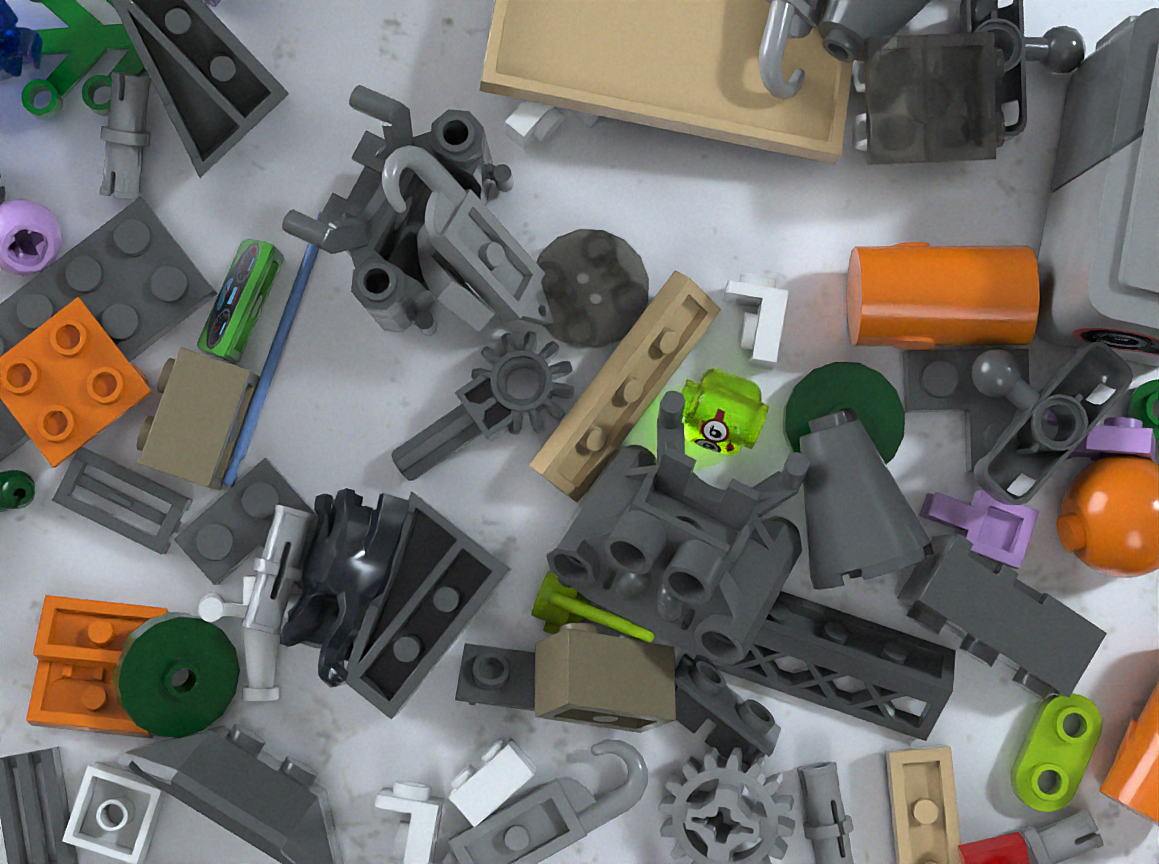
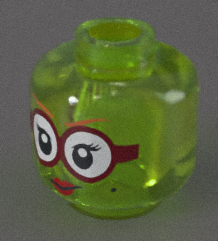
M714 367L707 369L700 377L698 383L686 379L681 391L685 398L683 413L685 440L728 457L738 454L743 447L752 450L762 430L769 409V404L761 402L762 392L759 385Z

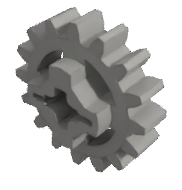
M715 747L709 748L704 756L703 766L694 757L690 756L687 758L682 766L684 776L673 773L665 786L673 795L664 796L658 807V811L672 816L663 823L659 831L662 837H676L678 840L670 853L673 860L681 858L686 854L693 859L691 864H772L769 856L782 860L788 845L781 837H791L796 821L789 817L782 816L791 811L794 804L792 795L777 794V790L784 779L783 775L776 773L766 778L761 773L765 758L762 756H758L753 760L751 765L742 763L743 756L739 747H734L728 760H721L720 754ZM713 779H719L718 786L712 791L699 790L696 795L691 794L699 785ZM746 786L752 789L762 802L756 801ZM720 807L731 809L730 816L735 821L734 825L723 822L724 816L719 811ZM694 831L698 832L703 841L698 838ZM758 838H762L752 848L734 853L735 847L744 841L756 843Z

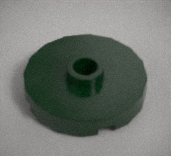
M833 362L813 369L793 387L783 411V434L791 453H801L799 437L811 433L808 421L844 410L850 412L855 420H861L886 465L895 457L904 438L905 411L897 390L880 372L861 363Z
M171 612L151 618L134 630L121 647L124 651L119 657L118 666L116 664L114 666L112 681L118 704L137 726L161 737L180 738L206 729L226 711L236 694L240 674L236 648L224 631L213 623L203 620L200 616L179 612ZM187 668L188 678L182 685L172 686L173 675L178 670Z

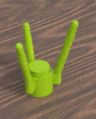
M550 570L542 582L531 612V616L546 621L543 631L553 635L560 632L562 625L582 623L583 619L586 618L646 642H651L655 638L654 633L637 624L589 605L591 600L585 598L575 588L563 586L558 581V576Z

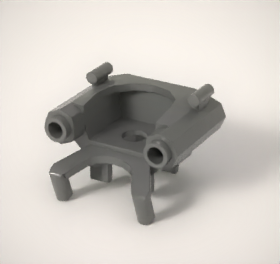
M358 85L350 95L349 105L354 110L382 121L385 139L367 130L365 131L351 157L353 161L363 165L364 168L347 199L332 192L318 221L292 209L284 217L282 229L288 234L330 254L346 251L352 257L355 267L352 276L351 292L383 330L404 332L412 324H415L424 335L430 336L437 331L438 325L432 314L427 312V310L435 303L436 299L430 292L422 275L418 257L417 236L418 230L425 223L426 206L432 191L412 169L405 168L399 178V188L401 196L406 203V210L402 213L396 212L388 202L382 186V171L385 161L395 149L406 145L422 147L437 158L464 190L471 189L485 206L487 205L491 180L495 181L497 189L501 192H508L512 189L514 182L511 169L505 164L493 165L484 127L470 111L448 109L432 122L431 132L413 137L410 109L395 99Z
M668 391L660 402L657 418V459L649 449L641 445L621 447L613 453L546 557L550 570L558 576V581L563 586L575 588L585 598L690 653L709 657L710 661L718 667H725L726 664L734 665L745 659L802 552L800 532L794 523L779 516H773L763 521H760L759 518L798 493L810 463L807 456L794 452L789 454L782 472L777 471L752 488L733 478L726 490H721L707 484L693 472L697 460L685 454L684 423H682L685 398L677 391Z

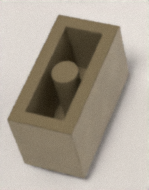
M180 347L176 359L169 358L161 371L157 390L163 395L155 417L149 415L140 429L136 447L137 450L142 451L138 464L208 488L220 490L260 376L250 370Z
M588 623L562 625L559 633L535 643V717L637 733L676 721L674 647L646 642L624 633L614 636L597 633V627Z

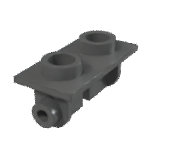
M465 643L455 700L469 702V705L474 706L476 703L535 711V653Z
M685 653L675 669L676 720L694 734L707 718L714 722L716 726L706 736L704 742L711 748L715 747L719 754L727 760L734 747L741 748L742 763L751 765L758 756L765 757L767 755L770 757L781 731V727L775 723L772 714L759 702L752 699L745 700L729 688L724 677L713 666L703 661L695 663Z

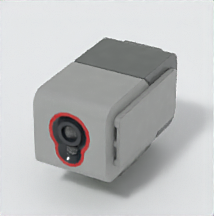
M1152 8L1144 11L1139 16H1129L1097 41L1095 51L1086 57L1073 70L1051 184V192L1053 193L1049 196L1037 263L1040 299L1035 331L1042 340L1075 349L1092 342H1103L1122 359L1151 366H1159V8Z

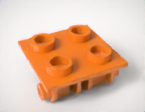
M80 297L74 299L0 357V399L53 468L60 465L152 393V390L146 384L149 382L148 378L135 363L131 364Z

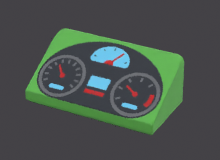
M253 239L242 241L198 339L197 347L200 350L233 364L240 361L284 261L283 254L273 244Z

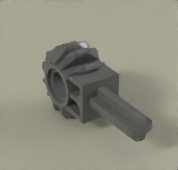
M528 331L524 337L523 350L516 349L515 341L510 333L501 336L502 344L507 351V354L502 357L492 348L484 347L481 354L487 362L494 366L493 370L473 369L471 373L473 380L455 392L462 404L393 450L391 456L400 473L408 481H414L482 433L490 443L508 430L510 434L519 435L522 429L523 416H529L534 431L541 433L545 428L538 412L544 408L553 418L561 420L565 415L564 410L551 399L553 395L562 398H572L574 396V387L565 383L554 382L555 379L567 376L573 371L570 361H561L548 366L556 357L560 349L559 345L551 341L545 345L539 354H536L537 334ZM519 368L532 369L540 377L539 389L533 396L527 399L514 398L507 392L506 384L508 377Z

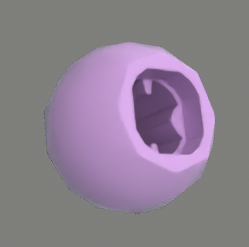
M23 198L5 201L0 204V268L6 272L27 276L40 273L55 262L62 245V231L59 220L50 209L40 203Z

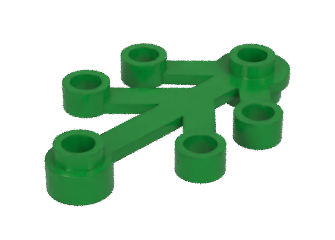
M30 0L46 6L69 26L67 28L0 32V71L6 67L10 58L68 54L46 80H32L22 91L21 100L23 106L38 119L48 120L56 117L62 110L63 99L107 51L129 49L111 72L137 74L140 77L146 70L123 24L103 25L75 0ZM106 0L115 9L112 1ZM111 72L108 76L95 75L90 77L82 87V98L85 104L93 112L103 116L109 115L110 99L104 104H95L93 97L95 91L100 87H111ZM41 91H50V103L44 108H35V96Z

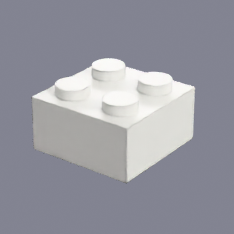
M512 738L505 744L501 739H498L483 753L481 759L484 762L475 769L470 764L451 783L454 789L449 799L474 828L535 775V764Z
M99 762L87 766L62 841L130 864H139L146 859L167 792L139 775Z

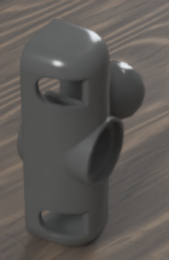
M962 0L959 6L960 45L957 48L956 63L958 70L962 74V103L966 104L967 110L966 121L963 126L964 132L974 142L995 143L1013 139L1024 131L1027 124L1025 61H1040L1048 71L1057 74L1072 72L1085 58L1087 48L1084 37L1077 29L1069 26L1053 27L1043 37H1024L1023 0H1013L1012 4L1002 8H998V0ZM979 40H989L996 44L1001 55L999 65L990 64L982 58L978 48ZM1018 101L1019 116L1017 123L1002 127L1001 104Z
M1092 342L1076 349L1074 357L1061 367L1038 392L1021 378V367L1013 354L1005 350L993 349L985 351L978 356L972 365L971 375L973 383L979 392L989 397H1006L1018 407L1013 417V422L994 442V448L976 463L974 477L978 485L996 501L1005 505H1022L1031 500L1129 388L1133 379L1130 366L1105 343ZM1100 383L1109 388L1116 389L1100 405L1086 400ZM1046 409L1055 414L1059 424L1058 432L1052 440L1045 436L1040 425L1041 416ZM1021 473L1036 480L1033 486L1021 496L1007 491Z

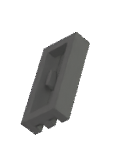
M81 447L77 450L52 499L53 502L159 554L167 553L171 545L169 542L174 532L177 533L182 523L180 520L184 512L189 510L193 502L192 499L86 447ZM87 464L171 504L168 513L165 514L84 474L83 472ZM76 485L160 525L161 527L157 535L155 536L72 495Z
M59 746L0 757V819L8 864H28L13 768L16 767L18 769L33 864H78L75 845L62 841L70 819V811ZM42 763L57 859L51 861L48 858L43 817L33 764Z

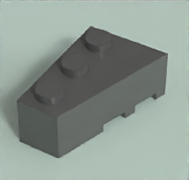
M412 491L408 498L410 501L408 513L403 523L401 538L393 559L384 593L373 599L371 604H369L346 670L349 672L346 684L390 719H393L400 713L512 571L508 565L421 496Z
M960 534L933 536L931 544L934 554L926 555L927 559L917 563L897 599L911 607L906 616L934 634L939 635L943 627L964 639L959 649L989 667H992L997 659L1017 672L1012 681L1041 699L1045 700L1049 692L1070 697L1107 633L1047 593L1041 594L1018 580L1019 574L1005 564L999 563L995 566L970 551L974 544Z

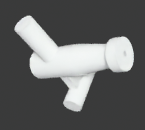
M257 575L243 576V604L224 602L223 598L217 593H208L203 596L198 608L200 617L207 622L217 621L221 616L245 619ZM290 594L283 619H288V611L297 603L302 594ZM243 626V646L248 685L242 687L243 700L272 701L279 699V686L273 685L280 640L279 635Z

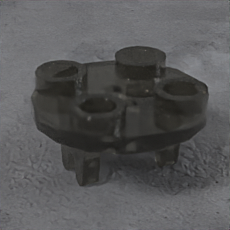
M578 229L559 236L540 253L536 261L545 272L541 284L553 317V323L542 326L553 338L566 343L573 349H599L621 341L647 307L649 277L641 256L625 239L605 230ZM580 274H586L589 280L581 284L578 282L577 277ZM593 294H598L601 297V302L593 304L590 301V297Z

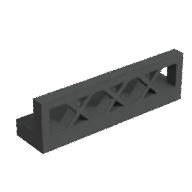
M780 591L745 659L734 665L726 664L725 667H718L710 661L709 657L696 654L694 662H706L715 669L926 741L953 692L956 650ZM792 656L803 660L808 670L791 673L779 669L774 660ZM850 676L862 680L867 689L850 693L838 689L833 680ZM909 696L927 704L921 715L917 716L896 709L891 700Z

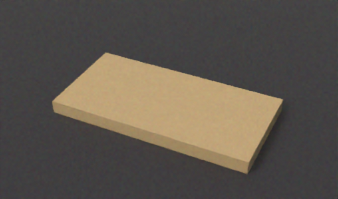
M495 0L479 91L835 164L842 156L853 62L845 63L831 56L823 47L822 42L824 39L821 37L818 27H813L810 34L804 38H787L781 62L783 79L785 82H788L796 69L804 70L805 78L797 94L783 100L771 95L765 88L760 76L759 50L771 6L767 0ZM828 0L824 1L821 17L823 15Z

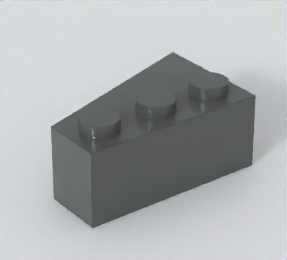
M111 0L199 178L289 95L288 91L202 0Z

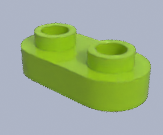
M1072 693L1070 697L1052 694L1038 707L1010 775L1012 789L1017 798L1025 805L1041 812H1054L1064 808L1073 799L1102 732L1100 712L1091 700ZM1075 713L1080 719V729L1076 734L1068 736L1063 730V720L1067 715ZM1052 770L1056 776V784L1050 791L1042 792L1038 786V778L1042 772Z

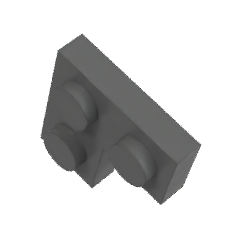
M993 349L907 350L903 353L905 413L965 412L966 472H974V467L978 460L985 457L994 448V442L1013 422V417L1018 410V407L1006 397H989L979 392L973 383L971 375L972 365L976 358L985 351ZM1000 349L1015 356L1021 367V378L1030 385L1029 349Z
M264 458L173 540L213 585H219L261 546L265 548L275 513V504L314 514L313 520L310 521L298 564V569L303 570L304 560L316 531L318 516L312 506L270 459ZM301 576L300 582L294 581V583L300 589H303Z

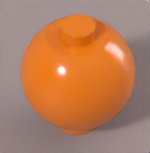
M1113 455L1099 459L1082 469L1071 481L1064 494L1061 516L1057 518L1056 522L1058 536L1064 548L1069 552L1073 551L1091 569L1112 577H1138L1159 569V464L1134 455Z

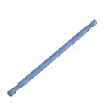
M309 243L233 450L230 468L226 471L222 484L234 486L237 478V469L248 448L319 250L318 247Z

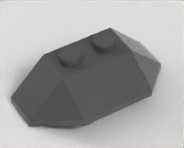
M234 724L231 730L225 726H219L180 738L175 737L142 745L124 752L118 764L138 774L282 864H344L327 789L315 782L318 773L293 757L287 756L283 762L262 750L266 744L263 738L239 724Z

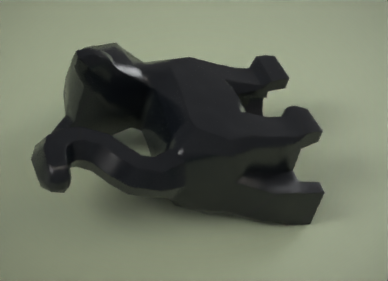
M348 488L339 490L335 500L332 495L325 493L315 498L314 511L318 516V522L304 560L302 574L303 594L288 611V622L281 631L280 644L285 647H291L301 643L321 649L318 661V676L330 688L346 684L349 672L344 667V661H349L354 648L353 641L361 629L369 602L384 593L401 538L403 523L407 517L409 500L382 493L379 494L377 507L373 510L372 507L362 506L363 496L356 494L355 490Z

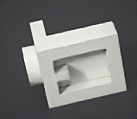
M523 100L505 121L506 135L525 150L535 138L541 143L545 142L560 125L565 115L559 111L560 107ZM567 109L589 128L598 119V115Z
M741 274L739 281L728 280L723 301L758 307L757 314L746 312L740 348L751 350L748 366L772 370L777 363L789 290L775 288V279L757 274Z
M396 780L394 789L384 788L377 794L375 804L377 808L411 814L410 822L404 820L399 822L393 857L403 859V864H433L444 798L430 796L431 786Z

